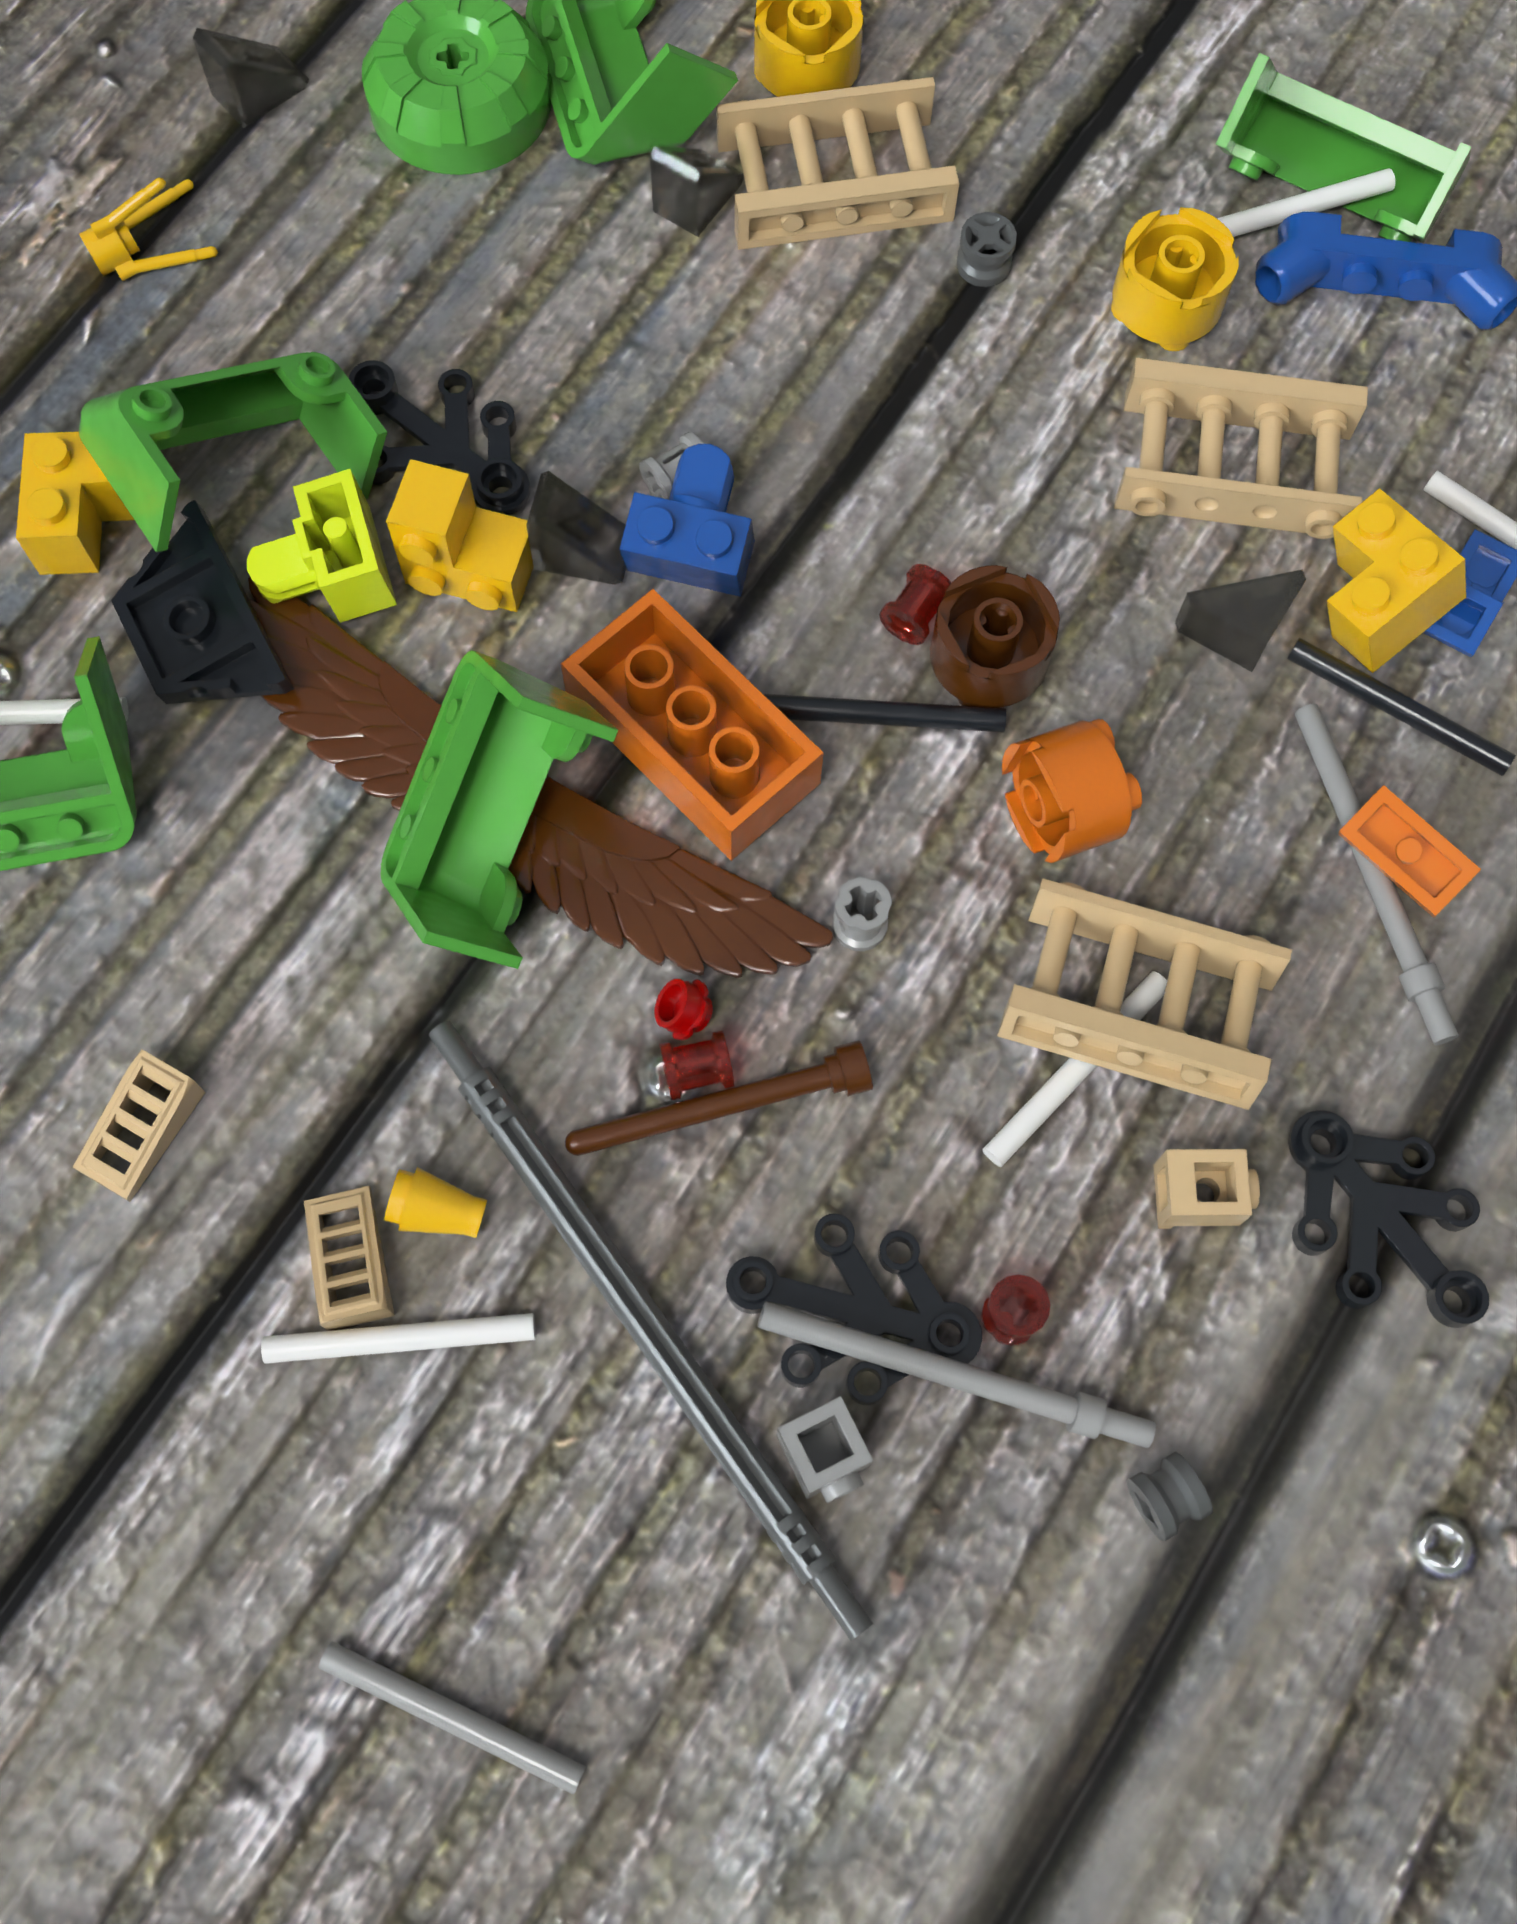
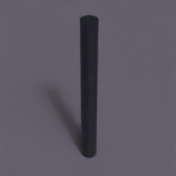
M1301 638L1298 639L1287 658L1501 776L1506 773L1515 759V754Z
M764 694L789 720L1005 732L1006 708Z

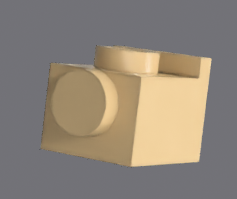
M1167 1149L1153 1165L1158 1229H1171L1173 1226H1240L1252 1216V1209L1258 1207L1260 1197L1259 1178L1255 1169H1248L1246 1149ZM1196 1184L1209 1186L1214 1193V1201H1199L1197 1199Z

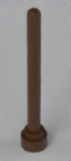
M860 1040L834 1047V1054L823 1056L824 1063L573 1130L565 1138V1147L570 1154L580 1156L829 1088L832 1089L833 1094L845 1091L847 1097L873 1090L869 1065Z

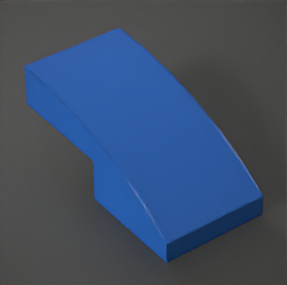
M1476 529L1471 533L1460 552V555L1465 558L1466 598L1423 632L1469 657H1472L1517 577V550Z

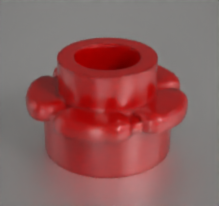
M673 979L660 991L655 1004V1020L660 1027L673 1032L672 1036L674 1039L687 1040L693 1033L702 1031L709 1023L713 1005L708 997L709 991L706 984L698 979H695L692 983L682 979Z

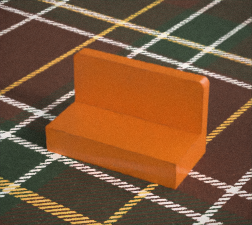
M1384 785L1338 833L1433 918L1481 870V868Z

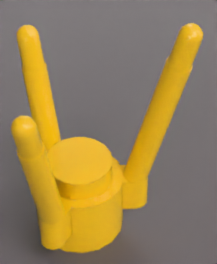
M158 177L109 215L91 223L90 228L79 233L103 276L116 270L121 280L124 281L138 273L197 262L217 256V248L209 246L139 260H132L131 255L139 252L140 249L129 230L192 190L194 184L190 179L183 180L151 200L152 197L166 186V181Z

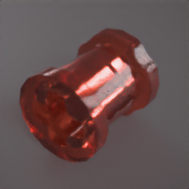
M915 564L909 569L906 574L907 584L896 600L886 603L879 614L882 624L893 636L913 645H920L927 639L930 633L929 624L937 614L940 602L951 584V581L943 573L925 564Z
M722 1030L712 1032L711 1039L672 1047L669 1042L659 1043L671 1101L681 1099L682 1092L719 1083L725 1089L735 1087L729 1051Z
M1019 1274L1007 1276L996 1284L989 1298L983 1303L981 1318L984 1329L993 1335L1000 1344L1009 1346L1024 1344L1032 1334L1043 1327L1049 1317L1051 1305L1048 1293L1041 1283L1032 1277ZM1011 1296L1017 1297L1019 1308L1029 1309L1030 1311L1019 1325L1014 1324L1011 1313L1001 1312L1000 1310Z

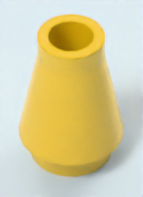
M419 1167L416 1168L415 1173L399 1169L389 1197L384 1220L399 1224L398 1231L458 1234L477 1238L487 1199L473 1196Z

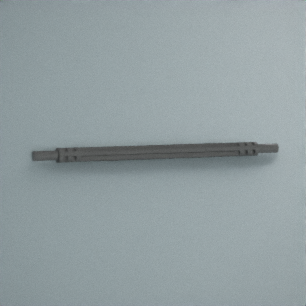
M450 1021L437 1025L429 1033V1037L461 1081L458 1090L464 1099L468 1101L471 1109L482 1121L489 1135L496 1141L766 1529V1533L773 1543L778 1546L787 1563L794 1569L803 1585L807 1582L811 1583L850 1641L855 1639L873 1625V1622L833 1567L832 1563L837 1560L836 1557L822 1541L821 1536L810 1524L802 1509L798 1507L525 1119L522 1111L513 1102L508 1091L501 1085L496 1074L490 1067L483 1068Z

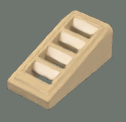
M141 1049L122 1077L73 1168L131 1202L206 1092L189 1076ZM154 1082L170 1091L165 1102L148 1093ZM138 1105L157 1115L152 1126L132 1115ZM123 1127L144 1139L139 1150L116 1138ZM107 1150L112 1151L131 1163L125 1175L101 1161Z
M370 1186L305 1200L304 1208L320 1325L327 1331L395 1316ZM358 1207L359 1220L324 1227L323 1215ZM362 1233L363 1244L333 1251L328 1250L327 1241ZM365 1258L367 1268L333 1276L331 1265ZM369 1282L370 1293L337 1300V1289Z

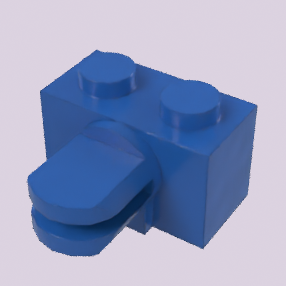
M696 444L685 449L678 462L669 500L634 492L619 549L627 571L741 597L755 538L751 518L726 513L734 483V474L730 458L721 448L712 444Z

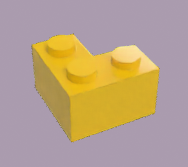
M79 431L24 433L16 539L39 575L99 573L102 521L134 520V518L82 443Z
M410 459L386 519L405 584H409L415 590L430 596H438L444 593L467 599L472 605L484 610L493 611L502 608L518 612L539 554L533 521L476 507L468 473Z
M1380 488L1333 526L1337 565L1353 579L1327 600L1331 636L1371 673H1374L1466 598L1465 558Z

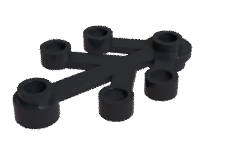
M369 360L353 368L349 375V380L375 415L385 414L424 444L404 447H387L384 445L380 460H384L386 463L377 468L373 484L387 483L394 477L396 472L406 471L408 463L412 459L444 468H455L457 471L468 473L475 503L479 508L510 515L519 511L527 503L530 496L528 476L521 467L511 461L510 438L515 434L517 426L514 410L508 403L492 401L486 404L480 412L482 430L488 438V460L485 461L470 449L468 406L473 402L475 392L472 378L466 371L451 369L444 372L438 380L440 397L445 405L444 429L398 394L394 373L387 364L381 361ZM454 386L465 387L464 390L459 393L448 392V390ZM373 391H381L377 394L369 395ZM502 417L507 419L501 425L490 424V421L494 418ZM500 487L510 489L503 493H493L495 489Z
M1316 1110L1300 1117L1292 1126L1288 1139L1293 1159L1306 1170L1303 1218L1294 1225L1292 1239L1299 1251L1310 1256L1323 1254L1335 1244L1338 1231L1334 1221L1330 1218L1335 1179L1351 1199L1347 1270L1338 1277L1335 1286L1336 1294L1340 1301L1350 1308L1361 1309L1374 1303L1380 1297L1382 1282L1376 1273L1379 1232L1428 1290L1427 1305L1432 1316L1438 1322L1451 1328H1461L1481 1319L1489 1306V1293L1483 1281L1468 1271L1458 1270L1449 1272L1401 1215L1435 1219L1442 1228L1457 1232L1469 1227L1478 1219L1480 1205L1476 1197L1471 1192L1461 1188L1451 1189L1445 1193L1373 1182L1357 1163L1390 1165L1394 1173L1399 1177L1415 1180L1426 1174L1434 1166L1435 1152L1432 1146L1420 1137H1408L1398 1141L1354 1134L1346 1120L1330 1111ZM1312 1135H1321L1327 1139L1330 1145L1329 1154H1320L1312 1148L1310 1142ZM1405 1148L1413 1149L1419 1154L1421 1158L1420 1168H1413L1406 1164L1403 1159V1150ZM1448 1200H1456L1463 1205L1465 1209L1464 1220L1454 1219L1449 1214L1447 1209ZM1306 1224H1316L1323 1230L1325 1239L1322 1245L1313 1244L1307 1239L1305 1235ZM1351 1276H1358L1367 1283L1368 1295L1366 1298L1356 1297L1349 1288ZM1446 1290L1453 1291L1460 1297L1462 1308L1459 1313L1452 1312L1445 1306L1443 1296Z
M828 1214L818 1221L814 1232V1243L823 1255L831 1258L852 1295L778 1276L775 1267L769 1261L757 1256H749L738 1260L727 1274V1296L731 1304L744 1313H761L763 1305L767 1301L783 1307L846 1323L844 1324L845 1326L877 1336L888 1334L911 1340L907 1345L967 1364L975 1358L982 1344V1329L975 1314L960 1303L942 1300L918 1260L920 1255L918 1241L912 1234L906 1231L898 1230L887 1234L880 1244L878 1258L886 1271L898 1275L917 1312L891 1306L853 1243L855 1237L853 1224L847 1217L841 1214ZM830 1225H838L845 1231L847 1240L840 1246H830L822 1238L821 1233L823 1229ZM902 1242L909 1247L911 1259L906 1263H895L889 1259L886 1248L891 1243ZM755 1271L765 1278L766 1285L761 1292L749 1294L741 1288L740 1279L747 1272ZM943 1323L955 1325L961 1333L960 1343L951 1347L943 1345L938 1340L936 1334L939 1325ZM794 1344L782 1356L781 1373L785 1381L790 1385L798 1388L808 1387L818 1379L823 1369L847 1355L812 1344ZM796 1354L808 1355L814 1363V1371L804 1378L794 1376L788 1368L790 1358ZM863 1361L856 1364L850 1370L846 1380V1389L851 1399L856 1403L873 1405L883 1398L888 1387L909 1376V1374ZM863 1371L874 1373L880 1382L878 1392L870 1396L859 1393L854 1385L855 1376Z

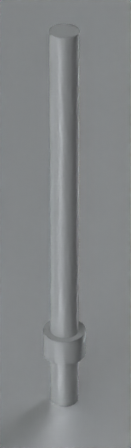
M1308 704L1299 708L1294 715L1340 824L1343 827L1361 809V805L1318 705ZM1350 845L1403 970L1399 980L1408 1001H1416L1434 1045L1445 1044L1458 1038L1459 1034L1441 995V991L1445 989L1444 982L1436 964L1427 962L1394 883Z
M765 1301L759 1317L758 1328L1061 1421L1066 1423L1067 1431L1096 1439L1099 1434H1103L1145 1448L1151 1446L1155 1436L1156 1424L1154 1421L1109 1408L1105 1399L1077 1391L1074 1396H1070Z

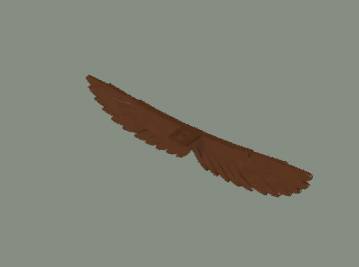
M249 577V590L255 601L249 600L294 687L288 693L262 695L261 697L270 706L283 712L278 716L282 725L297 734L314 739L307 743L308 749L323 761L335 764L336 772L343 777L355 782H364L361 786L367 794L374 797L395 798L391 801L392 807L400 811L442 705L427 696L387 662H383L314 605L311 604L309 606L297 597L276 604L270 603L262 596L251 577ZM548 774L508 868L515 877L517 886L525 894L531 893L532 883H534L537 895L544 906L550 912L558 914L562 905L567 918L581 930L588 932L591 924L593 931L604 942L618 949L624 947V937L642 956L653 963L662 966L666 957L682 970L698 976L704 975L703 963L719 973L734 978L742 977L741 966L756 973L773 975L778 972V966L774 961L793 967L810 963L812 956L802 946L821 948L829 946L833 941V933L827 927L772 896L771 891L681 849L680 846L624 820L556 782Z

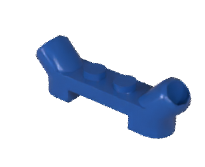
M1300 212L1282 221L1278 227L1277 246L1262 255L1256 264V287L1267 301L1275 305H1285L1310 287L1347 291L1352 294L1365 293L1397 297L1409 301L1422 300L1455 304L1481 330H1491L1497 327L1517 307V280L1501 266L1503 247L1500 240L1494 235L1478 231L1454 229L1446 246L1341 234L1342 215Z

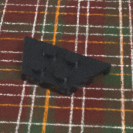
M196 500L191 501L180 512L186 521L169 541L168 550L156 553L154 548H152L143 559L139 572L129 577L111 599L155 694L166 704L290 692L294 687L205 511Z

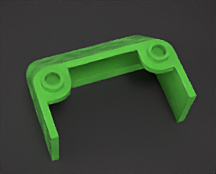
M528 0L526 20L541 41L546 53L550 79V100L565 148L572 158L588 164H600L682 145L695 133L696 129L738 82L736 73L669 43L664 45L649 64L637 26L652 11L656 0Z
M1261 53L1258 54L1216 142V145L1224 153L1233 157L1228 168L1256 181L1259 180L1262 171L1308 192L1390 168L1395 175L1396 182L1393 191L1345 204L1341 207L1383 225L1378 236L1384 239L1412 242L1414 239L1422 243L1425 242L1469 162L1471 146L1461 142L1457 150L1454 151L1285 76L1276 70L1270 57Z
M305 352L138 385L91 399L83 406L81 411L79 436L157 553L168 550L180 485L179 477L160 450L300 419L337 472L351 469L363 495L368 499L387 430L337 363L324 354Z
M100 636L87 638L74 675L81 700L67 710L62 723V735L67 749L0 761V871L115 851L127 844L132 837L137 813L128 729Z
M473 650L464 655L456 668L386 844L380 874L382 883L422 943L518 969L523 957L504 932L507 925H512L519 915L522 905V893L517 889L516 879L508 868L554 759L568 762L577 753H583L588 748L593 736L614 742L618 729L586 701L496 658Z

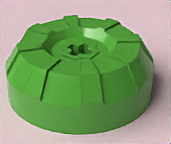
M405 0L390 12L383 24L382 30L363 59L362 81L371 121L376 133L385 146L396 156L423 170L441 174L463 175L484 172L502 166L517 158L536 141L549 118L551 110L550 79L545 50L537 35L530 28L529 22L502 0H413L409 3Z

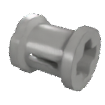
M687 432L679 438V445L658 458L653 459L649 457L639 463L641 476L652 496L669 500L681 455L690 446L704 444L693 432Z
M857 877L848 880L840 887L838 898L835 902L832 929L835 938L842 946L852 951L864 952L874 949L883 941L888 930V915L892 906V898L889 890L881 882L865 877ZM857 908L860 914L850 916L851 910ZM872 912V920L867 921L863 915H868Z

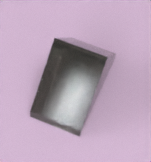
M197 28L194 33L193 40L212 96L243 128L304 90L310 80L277 46Z
M654 146L650 156L653 212L699 237L738 190L744 180L743 172L702 149Z
M546 471L540 475L526 524L534 569L613 585L622 583L626 566L619 549L626 525L550 471Z
M1303 569L1187 592L1175 620L1177 630L1184 636L1253 672L1306 581Z

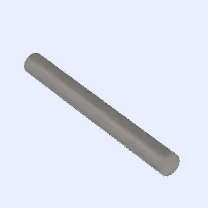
M332 1641L328 1645L320 1660L319 1669L573 1795L582 1780L587 1766Z

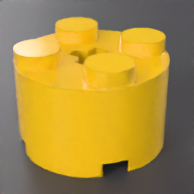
M757 0L754 18V74L756 79L777 97L850 88L858 77L861 64L864 26L861 0Z
M1180 207L1178 214L1160 216L1162 209L1150 212L1134 224L1124 245L1112 291L1111 311L1114 317L1123 322L1136 335L1148 341L1159 343L1162 348L1168 351L1184 350L1190 342L1200 339L1215 327L1222 315L1239 267V256L1236 258L1232 247L1235 240L1230 230L1220 220L1204 211Z

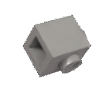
M841 1396L778 1427L776 1437L806 1499L822 1493L828 1504L864 1485L859 1473L869 1468L873 1459Z

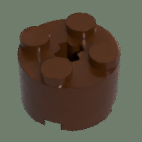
M987 565L963 573L952 581L946 590L936 614L930 646V659L933 671L939 682L950 694L958 699L962 706L1007 707L1029 697L1044 681L1058 637L1060 615L1055 599L1042 582L1031 575L1026 574V577L1023 578L1007 573V567Z

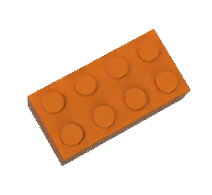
M654 589L650 590L561 663L565 692L586 701L618 729V733L612 743L731 861L821 784L824 752Z

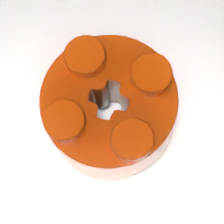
M1096 719L1090 722L1078 721L1011 744L1004 753L1002 775L1012 772L1015 790L1005 793L1012 821L1023 842L1034 854L1044 850L1049 854L1045 859L1046 862L1054 863L1122 838L1129 829L1132 811L1140 808L1142 805L1140 785L1131 773H1125L1121 760L1115 750L1112 730L1103 719Z

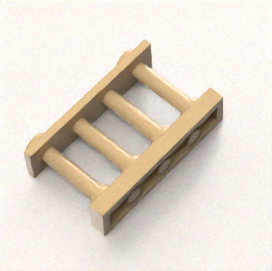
M934 78L900 80L890 83L718 104V152L739 151L747 193L735 194V237L738 250L954 221L959 190L955 165L939 168L931 167L922 126L931 124L935 92ZM900 129L909 171L878 175L868 133ZM846 136L855 179L823 182L814 140ZM792 143L801 186L769 190L760 147Z
M1136 358L1125 392L1124 411L1144 414L1139 468L1125 467L1115 497L1114 509L1133 511L1141 516L1167 515L1306 533L1317 539L1333 538V526L1362 503V497L1337 493L1340 439H1351L1367 407L1368 387ZM1167 417L1202 422L1197 476L1163 471ZM1225 424L1259 429L1255 483L1221 479ZM1283 432L1314 435L1317 437L1313 491L1279 486Z
M1043 878L1028 920L1048 927L1032 988H1026L1014 984L997 1036L1249 1110L1268 1081L1271 1058L1253 1054L1247 1049L1259 988L1269 991L1273 990L1291 959L1292 949L1271 944L1268 940L1259 936H1243L1089 892L1074 883H1058ZM1072 934L1110 944L1095 1006H1088L1064 999L1057 994ZM1134 952L1171 962L1157 1025L1126 1017L1120 1012ZM1196 969L1234 980L1220 1044L1188 1035L1184 1031Z

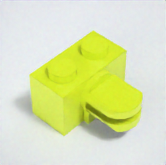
M351 469L293 486L300 513L299 518L292 520L296 534L255 546L250 550L247 558V572L262 596L270 603L276 604L321 590L340 623L397 605L370 506Z

